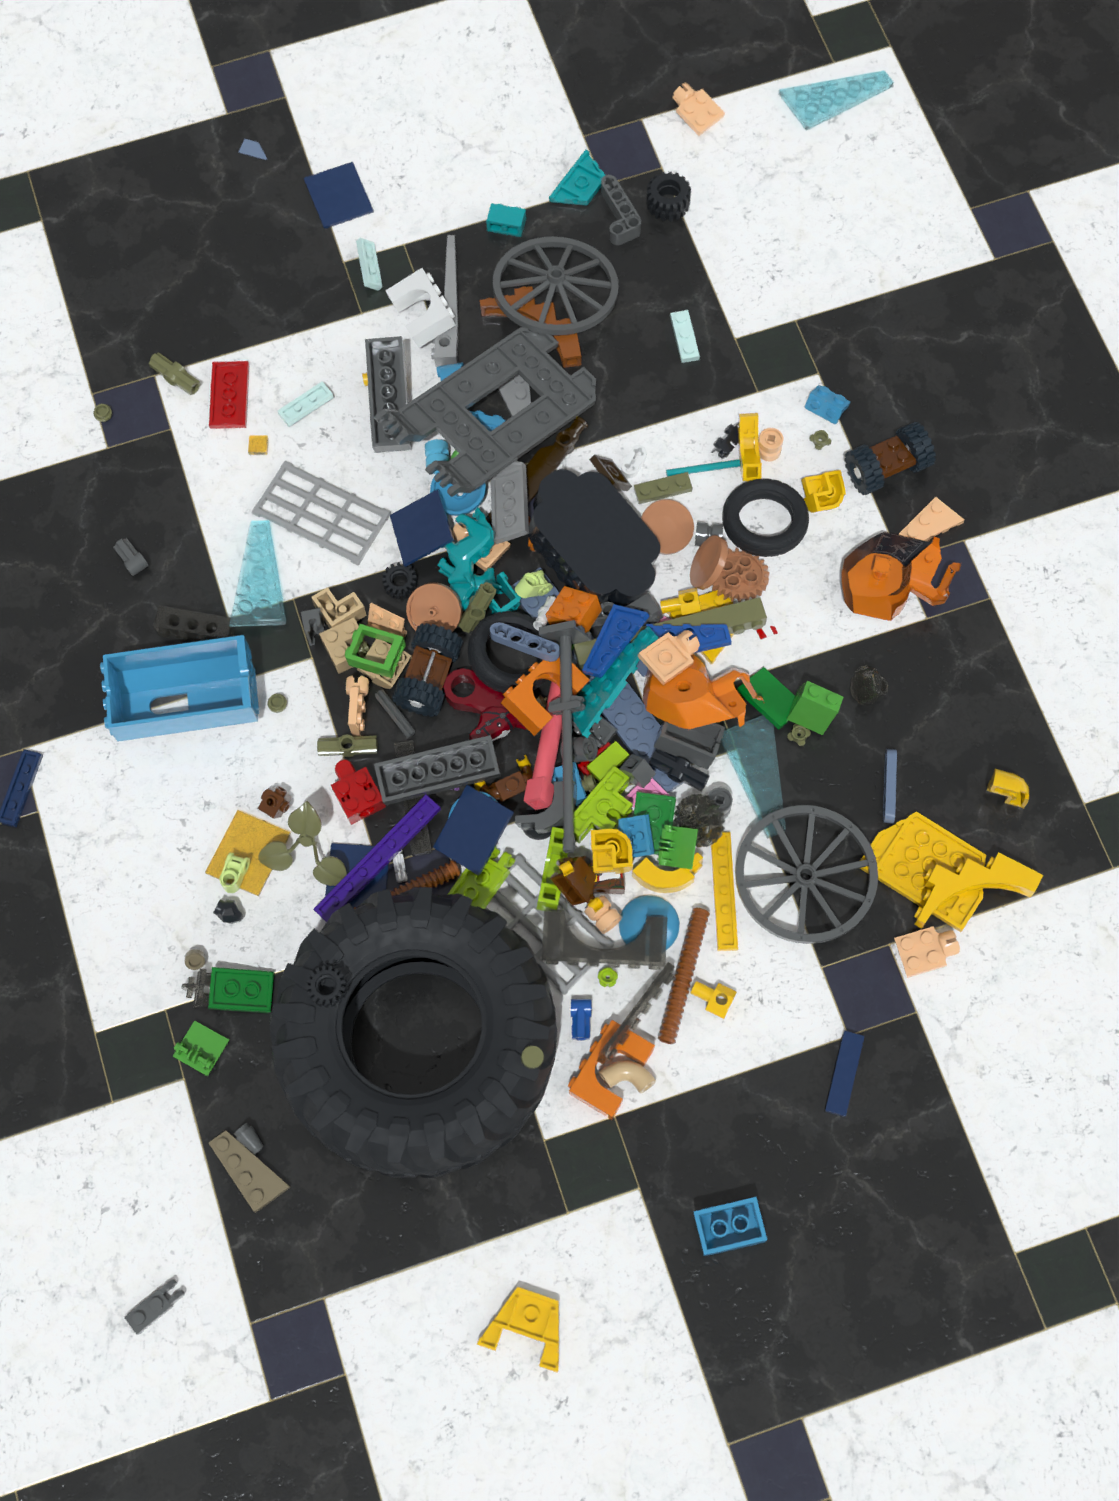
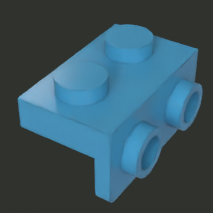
M818 385L810 393L805 409L833 424H837L841 414L848 408L850 401L846 400L844 396L830 391L829 388Z
M649 815L618 819V830L626 834L631 841L633 858L655 854Z

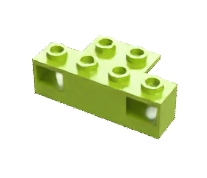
M612 767L573 813L575 841L579 844L591 829H618V819L627 818L632 812L633 804L621 795L629 786L630 777L617 767Z

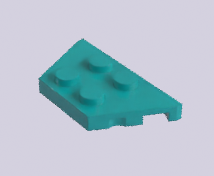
M585 149L549 196L550 202L588 205L599 191L601 179L605 174L599 169L597 162L593 161L590 157V152Z

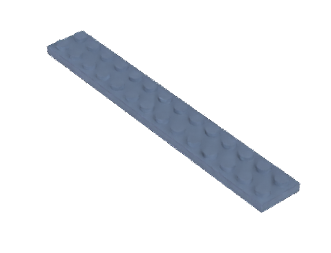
M538 568V569H536V570L533 571V572H537V571H540V570H542V569H541V568ZM544 574L547 582L552 584L546 574ZM519 581L516 582V583H514L513 585H511V587H512V589H513L514 591H515V587H516V585L519 583ZM553 584L552 590L543 596L521 597L520 605L528 616L536 620L538 611L545 604L547 597L553 596L557 598L559 591ZM573 649L571 651L572 663L579 669ZM584 674L587 678L590 679V681L587 684H589L595 678L594 676ZM627 682L610 708L603 710L602 715L618 729L616 733L629 751L636 756L644 758L649 764L653 753L657 749L654 748V744L661 726L653 715L646 711L644 703ZM650 766L656 773L653 779L667 793L683 784L671 780L666 773Z

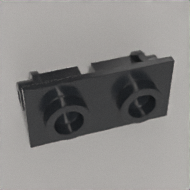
M739 422L727 426L724 430L726 434L714 442L713 445L715 447L711 453L717 451L721 459L728 457L735 448L730 442L735 446L738 444L737 426Z

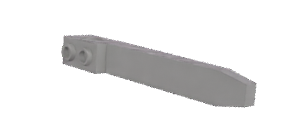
M455 235L447 236L444 298L448 304L446 309L450 307L455 315L452 319L456 325L432 340L435 348L431 349V359H435L436 367L458 363L459 329Z

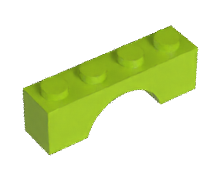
M552 827L536 907L537 910L552 913L557 911L561 891L550 877L558 869L556 865L557 860L567 857L568 854L563 852L564 829Z

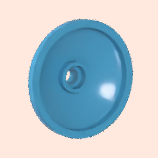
M433 478L430 486V493L437 489L439 490L445 512L452 516L465 515L475 510L483 501L486 493V483L471 493H463L462 496H457V493L453 497L447 493L448 488L453 486L452 484L442 488L439 485L440 482H436Z
M646 895L633 899L624 907L621 913L622 919L619 922V932L624 943L631 950L643 955H656L666 951L673 945L679 933V918L669 902L657 896ZM652 919L653 923L649 925L646 923V920Z

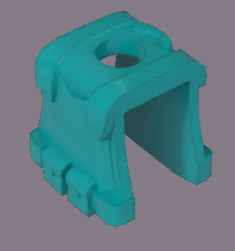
M504 572L497 575L496 582L502 586L501 590L511 602L500 608L495 600L492 599L488 606L492 614L502 613L503 611L515 612L521 604V597L507 582L508 577Z

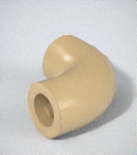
M630 1060L616 1061L598 1072L609 1089L621 1081H628L641 1094L656 1083L655 1078L641 1064Z

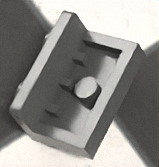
M601 715L602 719L599 723H594L589 730L591 732L589 736L595 739L599 748L610 742L618 731L616 727ZM572 720V726H574L573 731H575L578 735L583 736L578 727L576 726L575 722Z

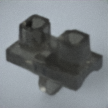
M200 968V971L197 972L196 984H194L195 978L189 977L188 983L181 986L182 990L187 991L186 998H192L193 991H195L193 1008L199 1009L201 1006H208L209 993H204V986L210 987L211 973H206L207 969Z

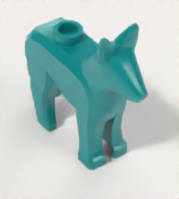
M479 508L475 509L472 518L464 514H460L455 518L457 523H462L466 526L469 536L457 543L451 542L442 547L447 550L448 557L455 566L454 572L448 578L450 584L469 583L475 589L473 579L474 564L480 558L487 557L494 545V531L487 522L485 514Z
M444 558L438 563L440 567L439 572L449 578L454 572L455 567L449 565ZM493 568L487 569L483 575L473 573L475 589L469 583L450 585V588L458 595L461 601L462 612L467 609L470 598L475 595L480 584L490 583L496 589V594H503L499 590L502 586L496 583Z

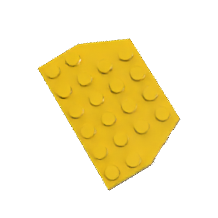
M918 812L897 822L888 829L880 831L871 843L878 867V880L922 908L926 903L923 898L928 890L925 887L928 880L924 878L929 868L934 869L936 864L955 873L960 862L964 864L967 858L984 867L986 863V854ZM868 866L860 868L868 873ZM983 888L970 890L952 897L941 904L932 915L962 932L983 899Z

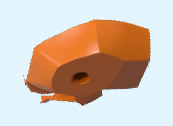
M694 654L691 655V658L694 660L693 664L665 685H662L648 669L643 688V702L646 711L680 728L693 729L736 717L738 718L739 727L743 726L746 703L733 684L737 678L742 680L754 699L763 700L762 696L757 695L751 685L748 673L731 668L710 681L705 665Z

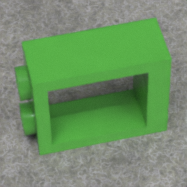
M360 624L358 629L353 632L352 643L345 651V658L349 666L392 679L406 644L402 636ZM365 635L392 643L384 664L356 656Z

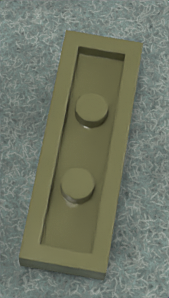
M688 472L634 485L638 504L692 492L693 490Z

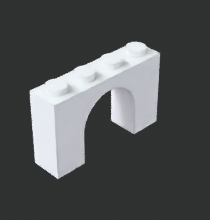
M423 268L386 290L399 313L418 301H431L428 310L423 315L405 325L418 348L456 325L452 319L455 315L450 307L446 309L448 304L443 295L439 297L441 294L436 284L432 285L435 281L430 273L426 274Z

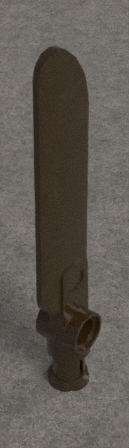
M576 417L569 428L558 433L556 442L553 445L539 449L526 465L528 505L536 496L542 479L555 471L567 454L574 451L579 435L584 429L588 428V424L582 418ZM491 510V512H490V513L487 515V517H486L487 522L489 523V525H490L491 527H492V510Z

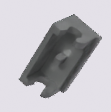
M320 608L301 612L304 631L310 646L315 645L314 636L324 632V627H326Z

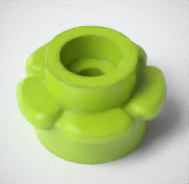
M609 967L599 971V983L603 987L614 986L618 979L616 971Z

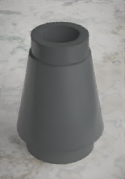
M245 1123L234 1133L237 1137L236 1140L253 1152L254 1155L264 1147L255 1129L248 1123Z

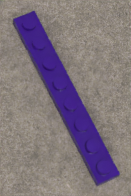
M425 795L313 910L327 923L332 913L350 903L441 808Z

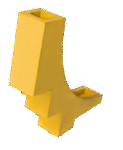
M999 852L995 858L991 857L986 867L967 858L964 864L960 862L955 873L936 864L934 869L929 868L924 878L928 880L925 884L928 890L923 898L926 903L923 908L919 906L914 917L917 920L914 925L922 928L930 915L941 904L956 895L970 890L1000 888L1015 891L1031 898L1043 875Z

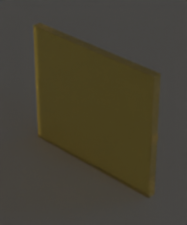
M237 810L205 874L219 879L230 852L241 858L248 857L250 858V865L240 889L259 897L273 870L258 860L259 853L270 842L281 841L286 844L291 833L269 824L265 820H260ZM229 879L226 883L231 885L235 879Z

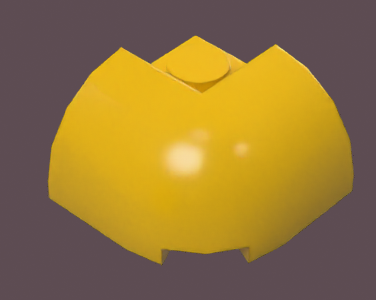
M841 470L824 472L821 475L801 479L806 496L804 501L808 511L811 513L839 507L843 497L846 495Z
M994 769L987 791L1006 796V804L1024 808L1029 801V787L1025 780L1016 774Z
M618 829L591 830V850L593 852V872L595 874L610 872L622 874L633 870L632 844L626 834Z

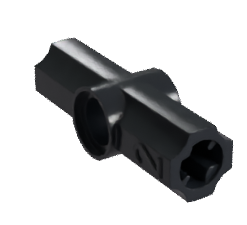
M658 749L653 753L649 762L650 766L666 773L671 780L677 783H685L701 792L710 775L692 767L687 760L680 757L674 758Z

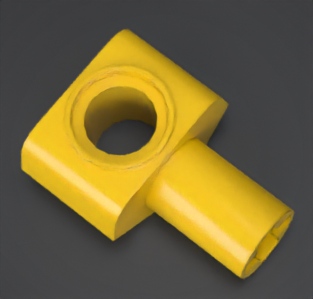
M697 587L678 591V597L660 601L662 614L681 610L683 617L701 612Z
M698 981L695 982L690 994L708 1002L705 1010L723 1019L737 993L720 983L717 984L714 990ZM724 997L727 1003L719 1005L716 1002V998Z

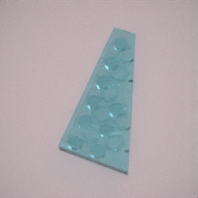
M883 70L779 89V96L807 131L892 88L894 82L886 71Z
M251 521L229 627L285 625L286 616L270 522Z
M762 715L744 722V725L741 727L737 725L725 730L721 743L758 821L772 812L783 809L774 725ZM785 818L778 821L785 832ZM772 824L763 830L767 839L777 835Z

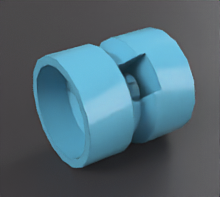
M436 439L425 444L426 467L435 460L449 461V447L446 441Z

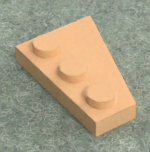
M935 497L899 535L928 541L940 533L949 531L950 528L956 525L963 524L964 519Z

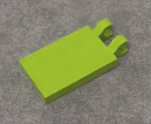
M495 846L480 876L466 868L448 894L459 893L473 899L472 906H479L485 909L510 874L507 868L514 864L515 859L512 858L511 854L504 852L498 863L493 861L492 859L497 858L500 854V850L496 849L497 847Z

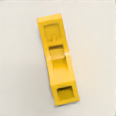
M758 413L739 414L738 448L743 481L761 479L762 463L758 443Z
M697 852L694 855L692 869L680 868L675 871L661 870L646 857L632 871V877L640 885L654 892H678L694 883L695 876L692 872L696 874L702 868L703 857Z

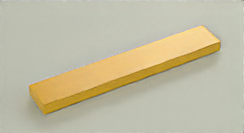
M710 833L717 951H738L731 833Z

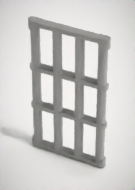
M284 461L272 482L253 508L252 514L284 527L288 532H294L318 544L319 547L349 559L351 563L359 566L383 525L390 517L391 511L379 508L357 497L354 493H348L324 481L323 478H317L293 466L292 463ZM285 471L315 484L310 493L282 480L281 477ZM276 485L304 498L305 501L301 507L271 494ZM320 487L346 499L347 501L343 507L339 508L315 496ZM266 500L296 515L291 522H288L262 509ZM312 502L337 514L333 523L306 511L309 504ZM354 503L382 518L377 525H374L347 510ZM303 517L328 529V531L321 538L296 526V524ZM342 518L372 531L368 540L339 527L338 524ZM334 532L363 548L356 555L328 540Z
M520 854L516 856L514 864L507 869L511 871L518 865L541 887L542 877L526 863V860ZM509 874L505 881L529 905L520 912L507 898L497 891L494 898L515 917L506 927L512 930L520 922L544 945L533 955L537 963L541 965L545 975L565 995L606 952L613 948L614 943L609 938L606 939L582 916L580 911L578 912L561 895L558 904L572 916L565 925L560 923L550 912L537 910L539 895L534 898ZM533 908L558 931L550 940L525 917ZM576 921L604 947L596 956L568 930ZM562 935L590 961L582 970L554 944ZM547 950L575 975L568 984L540 959Z

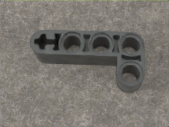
M605 175L601 179V194L617 221L610 225V242L614 245H621L637 238L641 234V218L617 179L613 175Z

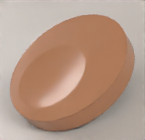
M666 499L656 501L648 506L641 516L643 522L659 540L660 554L671 555L681 551L688 545L693 536V518L687 508L677 501Z
M713 535L707 538L699 547L690 568V582L692 586L705 590L718 579L728 554V545L725 539Z
M433 582L420 586L410 595L406 613L408 621L415 631L418 625H425L426 623L431 626L432 624L437 625V627L442 626L444 629H449L453 632L461 621L462 605L458 595L450 587Z

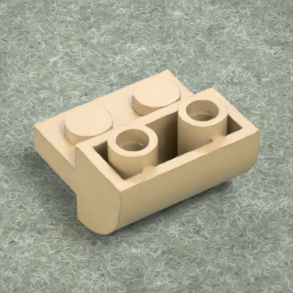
M376 639L364 659L384 664L391 645ZM403 651L392 679L359 668L357 670L372 679V682L376 685L391 689L411 658V655Z

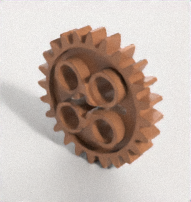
M728 548L724 568L718 579L714 582L712 591L718 590L717 596L723 594L724 600L730 597L731 602L735 599H738V602H741L742 599L747 601L749 597L755 599L756 595H762V591H765L768 585L770 574L767 571L768 565H764L765 560H759V556H752L744 551L739 552L738 548L735 549V552H732Z

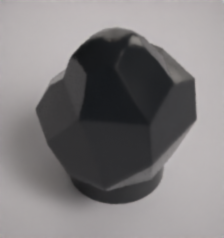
M220 899L213 912L224 923L234 924L243 919V914L238 910L234 900L226 899V901Z

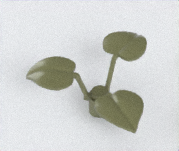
M305 801L288 818L289 828L294 833L300 834L296 842L288 850L285 843L281 841L270 842L262 848L258 860L270 869L283 871L291 866L293 857L289 853L299 843L304 847L312 845L315 863L318 865L313 869L314 877L322 884L336 886L347 875L346 867L340 859L334 856H327L321 862L319 861L315 838L320 833L322 824L316 810L308 801Z

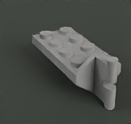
M516 460L490 479L492 529L494 531L495 544L529 534L526 465Z

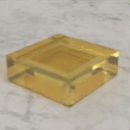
M249 435V455L268 454V435Z

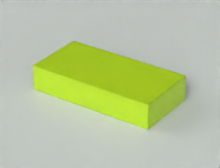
M615 741L587 766V769L600 782L613 766L618 767L629 758V754Z

